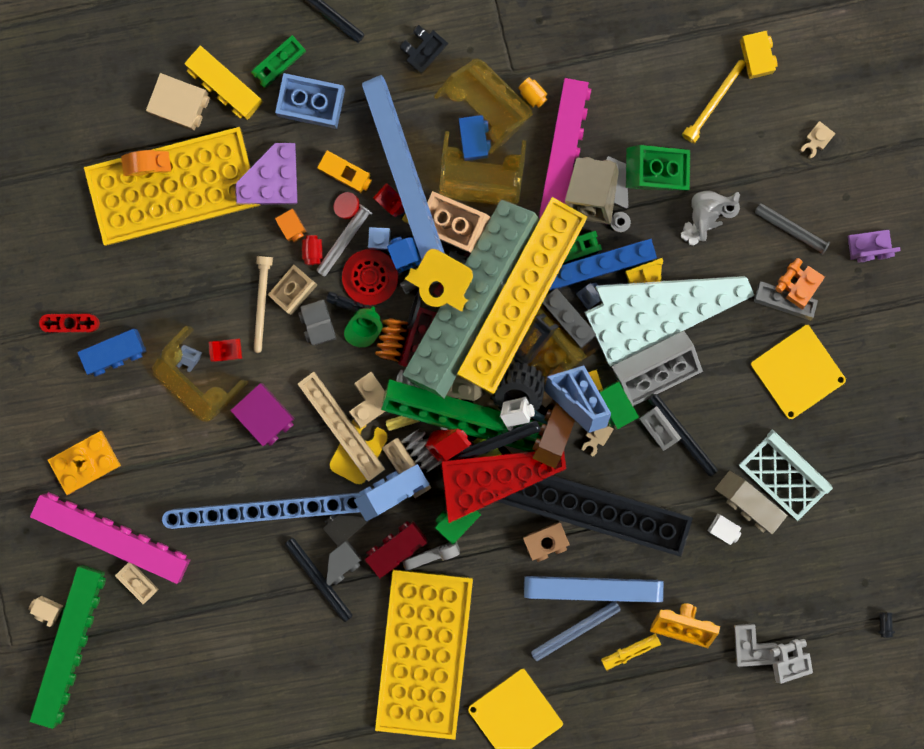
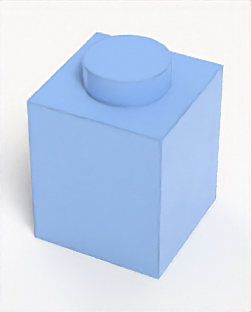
M369 227L368 248L389 251L387 246L390 245V228Z

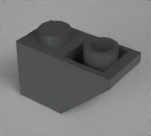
M348 540L343 542L329 555L326 581L328 585L332 583L337 585L345 578L343 576L344 573L348 570L352 573L360 566L359 561L362 558Z

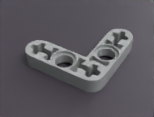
M457 541L454 544L449 542L406 558L402 563L406 571L440 558L444 561L458 556L460 549Z

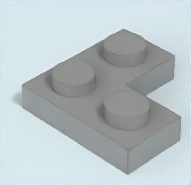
M755 624L734 625L736 665L738 667L771 665L773 662L778 661V656L771 657L769 653L770 649L775 648L776 643L756 644Z

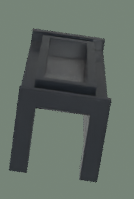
M544 313L535 317L513 357L515 362L520 364L532 362L559 327L557 324L549 327L543 321L547 316Z

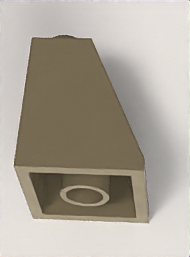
M590 157L576 158L565 199L566 205L587 216L586 221L611 224L619 174L616 163L611 160H594Z

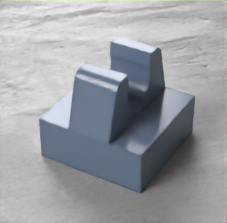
M590 283L576 293L588 310L601 301L595 289L598 286L597 283Z
M183 345L175 357L177 367L180 368L182 364L187 365V371L191 372L200 360L202 352Z

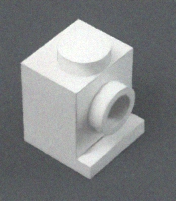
M526 397L503 402L500 417L507 429L512 430L513 426L529 423L530 417L534 416L535 412L532 404H529Z

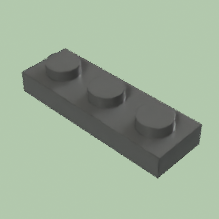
M761 281L758 284L754 299L755 303L810 321L814 318L818 300L810 298L802 310L786 299L790 293L784 289L782 293H779L775 290L776 286Z

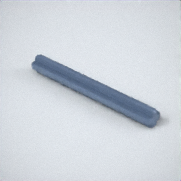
M615 601L534 649L531 652L533 658L539 661L620 612L619 605Z

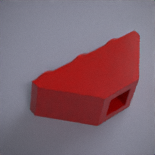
M447 429L433 431L425 447L437 461H447L469 447L471 443L463 430Z

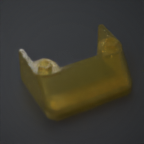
M480 59L472 60L450 75L434 95V98L438 99L446 93L452 101L457 102L465 99L480 115H483V118L492 126L489 134L495 144L489 150L491 154L505 144L533 114L531 108Z
M445 131L439 186L440 195L453 200L496 205L502 199L516 205L520 198L526 140H522L521 155H508L504 158L503 165L463 161L464 154L460 149L448 147L449 132Z
M185 326L162 350L152 367V372L199 420L211 421L249 382L247 380H240L228 394L219 387L210 388L203 394L175 367L183 357L179 345L194 330L190 326Z

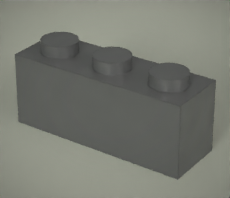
M557 288L544 298L541 305L579 349H582L596 337V333Z

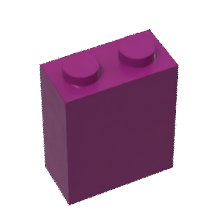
M260 383L230 410L262 446L267 444L271 446L279 439L277 435L282 430L287 432L294 425L292 421L295 418L263 383Z

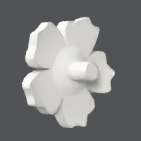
M690 222L685 223L684 231L681 232V238L684 241L689 240V245L694 246L701 241L699 231L695 224L692 226Z

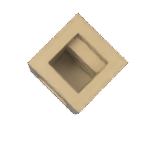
M40 596L36 600L33 599L28 610L31 611V614L35 615L34 618L41 622L48 621L47 626L51 627L56 623L63 605Z

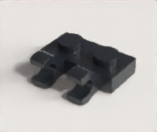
M418 25L413 33L423 42L415 49L405 40L401 44L400 49L410 56L407 62L422 75L447 47L448 42L434 30L428 34Z

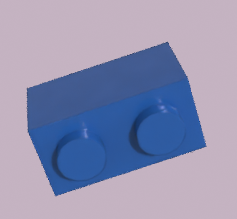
M483 115L459 118L464 161L488 158V152H492L491 142L486 140L485 135L486 132H489L488 121L483 120Z

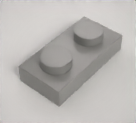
M657 406L640 418L663 451L681 439Z

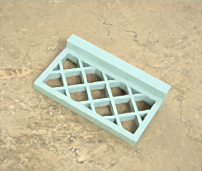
M773 429L739 464L749 476L797 521L826 493L828 494L833 489L832 485ZM767 443L774 448V456H762V448ZM759 459V470H750L746 464L750 460ZM762 459H774V470H762ZM776 459L788 461V470H776ZM762 473H774V484H765L762 481ZM776 473H788V484H777ZM791 473H800L803 476V484H791ZM777 487H789V498L778 497ZM791 487H803V498H791ZM806 487H815L819 493L814 498H806ZM791 501H803V509L798 514L791 509Z

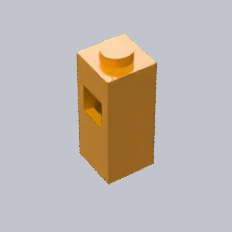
M328 150L317 167L319 171L359 193H362L363 190L366 191L372 181L369 179L370 174Z

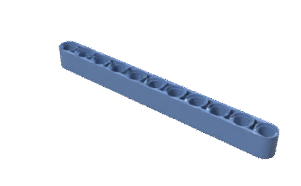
M379 75L363 82L362 86L422 260L430 249H437L443 253L444 250L388 86L383 76Z
M349 493L180 508L167 511L162 517V522L165 527L175 529L360 512L359 508H351L348 505V500L352 497L358 498L361 494ZM335 499L339 504L338 509H330L328 506L329 500ZM310 501L317 502L319 507L316 512L309 510L308 504ZM290 503L297 504V513L294 514L289 511L288 506ZM270 505L277 506V515L269 513L268 507ZM249 507L257 508L258 515L256 517L249 515ZM230 508L237 510L238 516L236 519L230 518L228 514ZM210 510L217 512V520L213 521L209 518ZM190 512L197 514L198 519L196 522L189 520ZM170 514L177 516L176 524L170 523L168 519Z

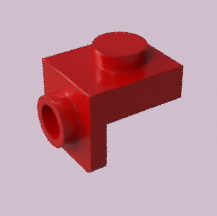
M387 183L373 197L377 203L394 217L401 215L405 211L400 195Z
M240 339L209 342L211 362L242 359Z

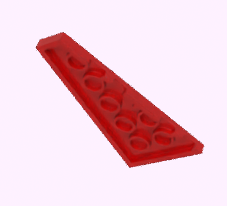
M564 451L556 468L533 459L535 452L442 461L448 524L566 470Z

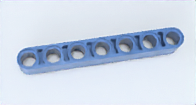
M524 577V598L663 602L664 581Z

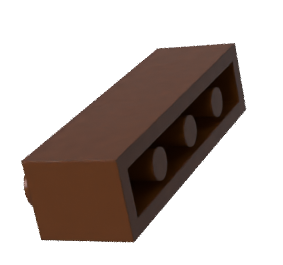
M552 399L549 405L552 407V410L548 409L544 417V421L547 423L542 424L541 431L538 433L541 438L536 439L532 449L535 450L533 459L556 468L562 457L575 420Z

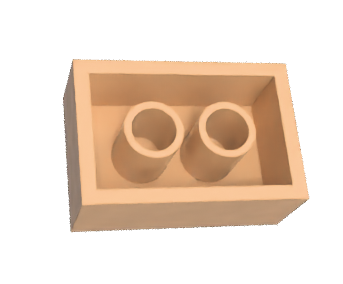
M432 191L427 203L440 240L471 253L491 217Z

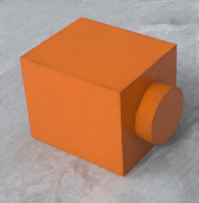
M294 209L275 218L288 241L293 240V242H296L304 237L303 233L307 232Z

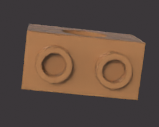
M560 521L522 536L532 561L536 559L537 562L547 559V554L552 552L559 554L566 551V547L570 545ZM546 537L552 539V545L548 548H544L541 545L542 539Z

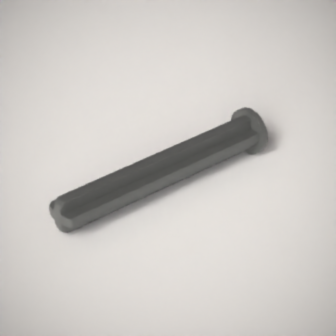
M761 203L755 210L757 215L820 252L821 256L830 244V241H823Z

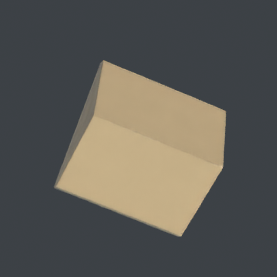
M293 265L268 295L283 310L292 315L317 284L298 267Z

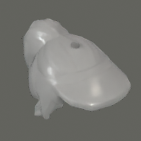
M713 191L698 192L693 196L691 201V207L693 208L692 220L699 231L701 241H706L707 230L723 224L722 221H715L719 218L723 206H735L738 204L739 192L734 193L730 197H724Z

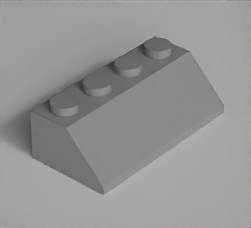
M685 331L612 366L616 379L620 382L632 406L703 372L695 347Z

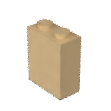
M160 73L146 111L151 115L195 131V128L201 124L203 108L208 106L209 93L204 89Z

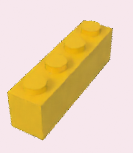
M199 46L184 63L188 67L187 72L194 79L199 77L204 82L201 85L210 93L214 90L218 94L216 98L225 106L229 103L233 107L232 112L240 119L245 117L248 120L263 103L261 98L202 46Z

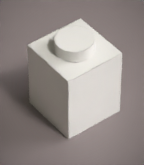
M717 514L707 530L730 545L733 542L736 543L741 536V532H739L741 527Z

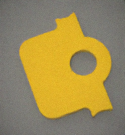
M430 249L426 252L418 269L410 268V273L405 280L419 287L420 296L426 304L433 307L449 304L459 311H463L465 303L468 302L464 294L473 279V272L469 267L437 249ZM436 281L442 283L444 287L443 294L438 298L432 297L429 293L430 285Z

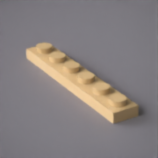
M313 372L298 383L299 387L365 478L370 481L385 470L384 466L317 374Z

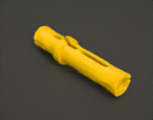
M655 633L622 650L620 648L617 649V652L602 658L601 661L607 671L621 663L626 664L631 658L660 646L661 643Z

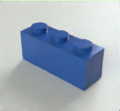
M132 329L79 351L78 355L86 374H93L96 377L106 373L105 369L111 366L113 369L123 366V361L128 359L135 361L142 358V353L147 351L138 329Z

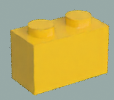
M767 31L743 36L740 39L748 78L752 79L773 74L776 70L775 67H777V59L775 55H772L771 48L773 47L771 36L767 35Z

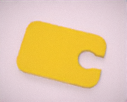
M353 419L352 424L361 435V431L363 428L360 429L355 420ZM377 427L374 431V438L370 441H365L377 458L388 436L383 429ZM340 443L330 462L331 470L356 484L364 483L367 479Z

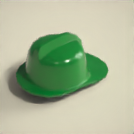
M375 307L359 309L351 318L344 331V336L348 343L356 347H367L376 340L383 326L379 314L375 311Z

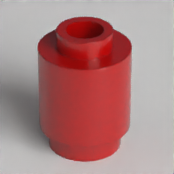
M317 235L306 236V239L302 240V259L305 265L321 264L322 239H318Z

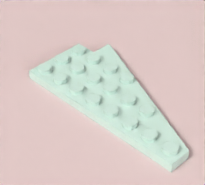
M745 276L599 285L595 288L603 304L586 311L585 315L592 330L596 333V339L608 365L611 367L754 296V293Z

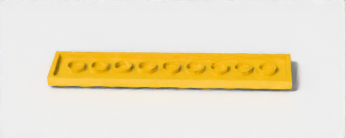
M553 197L550 199L456 375L492 395L495 393L581 231L587 216Z

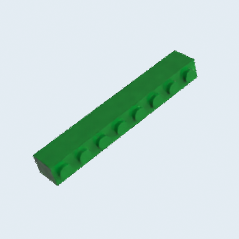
M389 379L381 407L383 411L446 429H461L467 435L485 440L509 431L500 417L501 411L449 396L442 398L425 389ZM522 425L513 426V429L520 427ZM535 433L506 446L527 452H535L532 449L536 439H540L541 436Z
M85 565L77 567L30 719L32 723L54 729L63 721L65 713L62 710L64 705L68 704L70 699L68 691L70 685L73 686L76 679L74 671L76 666H79L81 663L82 655L80 652L88 640L86 632L93 624L94 616H92L94 608L98 607L100 601L98 593L100 589H103L106 582L104 571Z

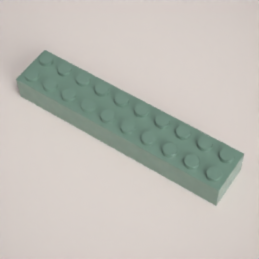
M501 199L464 264L473 272V279L464 294L468 302L465 303L463 311H459L449 304L440 307L403 373V376L412 384L445 398L457 377L456 374L540 220L535 212Z

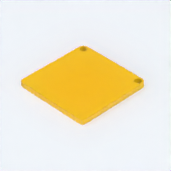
M804 325L751 362L752 368L788 419L795 418L839 388L846 381L844 375L809 325ZM839 377L843 378L842 383L838 382ZM792 411L793 416L789 417L788 412Z
M523 668L469 706V713L495 749H532L563 726L562 720ZM471 707H475L476 711L471 712Z

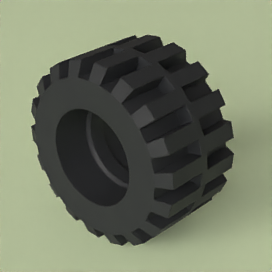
M510 363L495 393L492 395L494 404L498 405V408L502 410L503 402L526 397L529 404H532L534 410L537 411L543 400L545 389L544 376H541L542 373L539 370H535L536 367H530L527 363Z

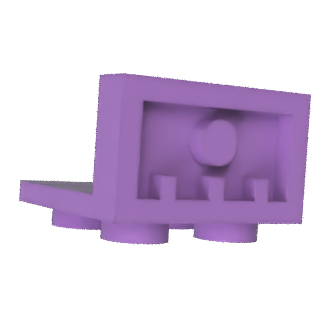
M889 230L848 236L851 260L857 259L858 263L874 260L875 256H877L878 260L895 257V253L900 251V247L892 248Z

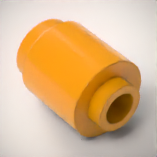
M530 77L518 87L521 91L520 94L532 107L537 106L539 108L547 101L545 90Z

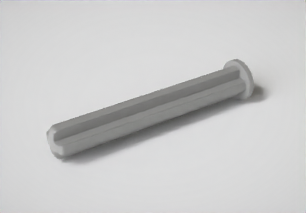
M359 204V210L318 266L316 271L322 276L327 275L368 215L373 214Z

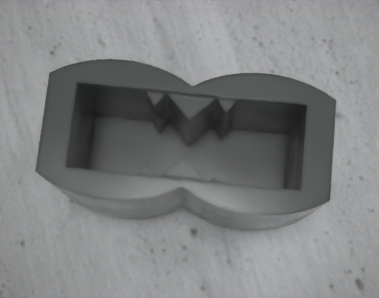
M325 300L301 306V312H298L301 323H305L307 331H304L307 343L311 342L315 346L336 339Z

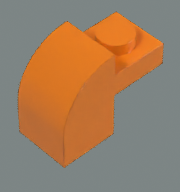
M144 150L121 156L123 176H143L148 173H168L171 171L169 151Z

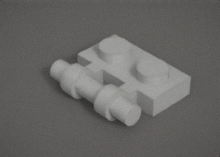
M794 639L789 644H779L775 648L770 649L771 657L778 656L779 661L772 663L776 683L781 684L813 673L810 653H803L802 648L807 646L805 639ZM792 651L793 656L788 658V652Z

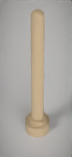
M257 256L256 264H258V269H260L254 351L260 353L263 341L268 269L273 264V257Z

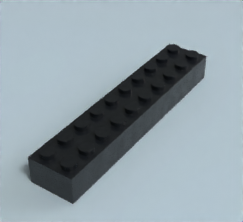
M555 475L496 501L680 557L682 556L693 519L691 516Z

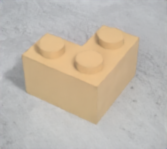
M372 372L354 383L365 401L353 408L349 413L360 429L386 412L381 410L385 391Z

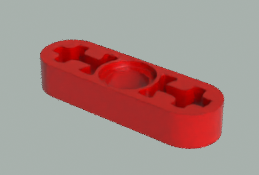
M46 314L39 321L40 328L50 333L94 332L100 325L99 319L92 314ZM69 317L75 321V325L71 329H67L64 325L65 320ZM78 317H81L80 321H88L90 318L91 321H94V325H91L90 329L87 325H80ZM50 318L51 321L59 322V325H51L49 329L45 322Z

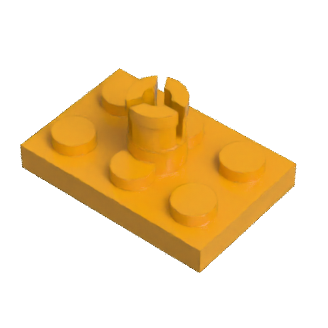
M102 431L48 459L66 495L75 492L121 466Z
M682 604L680 615L675 614L671 610H660L651 624L650 632L709 648L718 636L720 626L714 625L710 621L694 619L697 608L693 607L692 604Z

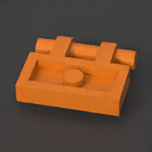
M796 258L787 267L785 275L781 276L778 280L775 290L779 293H782L784 289L790 292L786 299L803 310L825 277L809 266L805 271L801 270L800 266L803 262L801 259ZM793 276L798 278L795 285L791 283Z

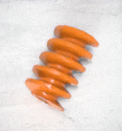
M389 318L382 321L387 327L382 328L381 331L385 335L379 336V339L384 343L377 344V347L382 349V351H376L375 354L383 359L400 362L395 359V356H401V353L396 349L403 348V345L398 343V341L405 340L400 333L407 331L402 325L408 324V322Z

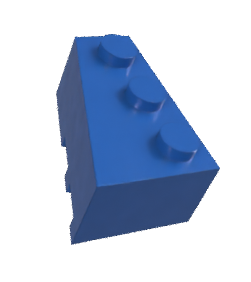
M401 237L389 241L390 245L387 248L398 273L420 265L422 260L414 237L403 240Z

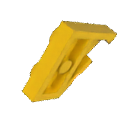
M660 258L625 271L629 284L661 282L663 259Z

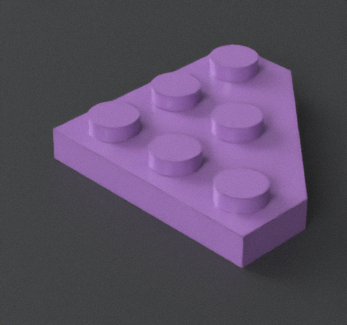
M275 143L235 184L236 204H297L295 143Z

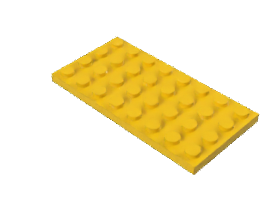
M240 127L152 149L154 151H169L171 171L168 173L123 176L121 158L84 167L104 246L261 206L260 204H236L235 184L251 168Z
M393 569L375 731L456 739L473 578Z

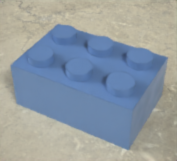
M284 73L275 113L281 118L337 129L345 88L339 84Z

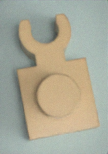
M819 121L806 137L810 142L803 145L800 152L802 153L806 148H809L811 154L808 158H813L817 152L816 148L823 150L835 133Z
M607 425L605 428L590 433L587 432L586 436L590 440L585 442L581 449L584 451L587 446H592L593 451L590 455L594 456L597 453L598 443L604 446L614 429Z

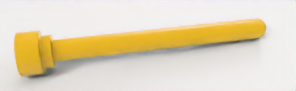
M743 60L737 62L693 126L686 127L682 133L686 140L694 144L700 137L699 130L744 68L745 62Z

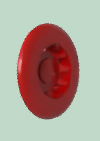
M365 249L355 253L348 259L343 268L342 282L345 291L353 300L364 305H376L386 301L395 291L398 283V271L393 260L387 254L379 250ZM376 262L380 265L376 267L374 266V263ZM383 268L385 273H381L380 269ZM357 280H358L359 283H360L358 286H357L356 283H355V281H357ZM379 284L383 285L379 290L377 289ZM361 287L366 288V291L360 290ZM369 289H374L375 292L369 293Z

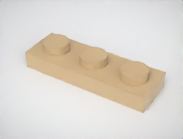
M399 438L382 447L398 473L416 465ZM430 485L414 493V498L428 491L431 488Z

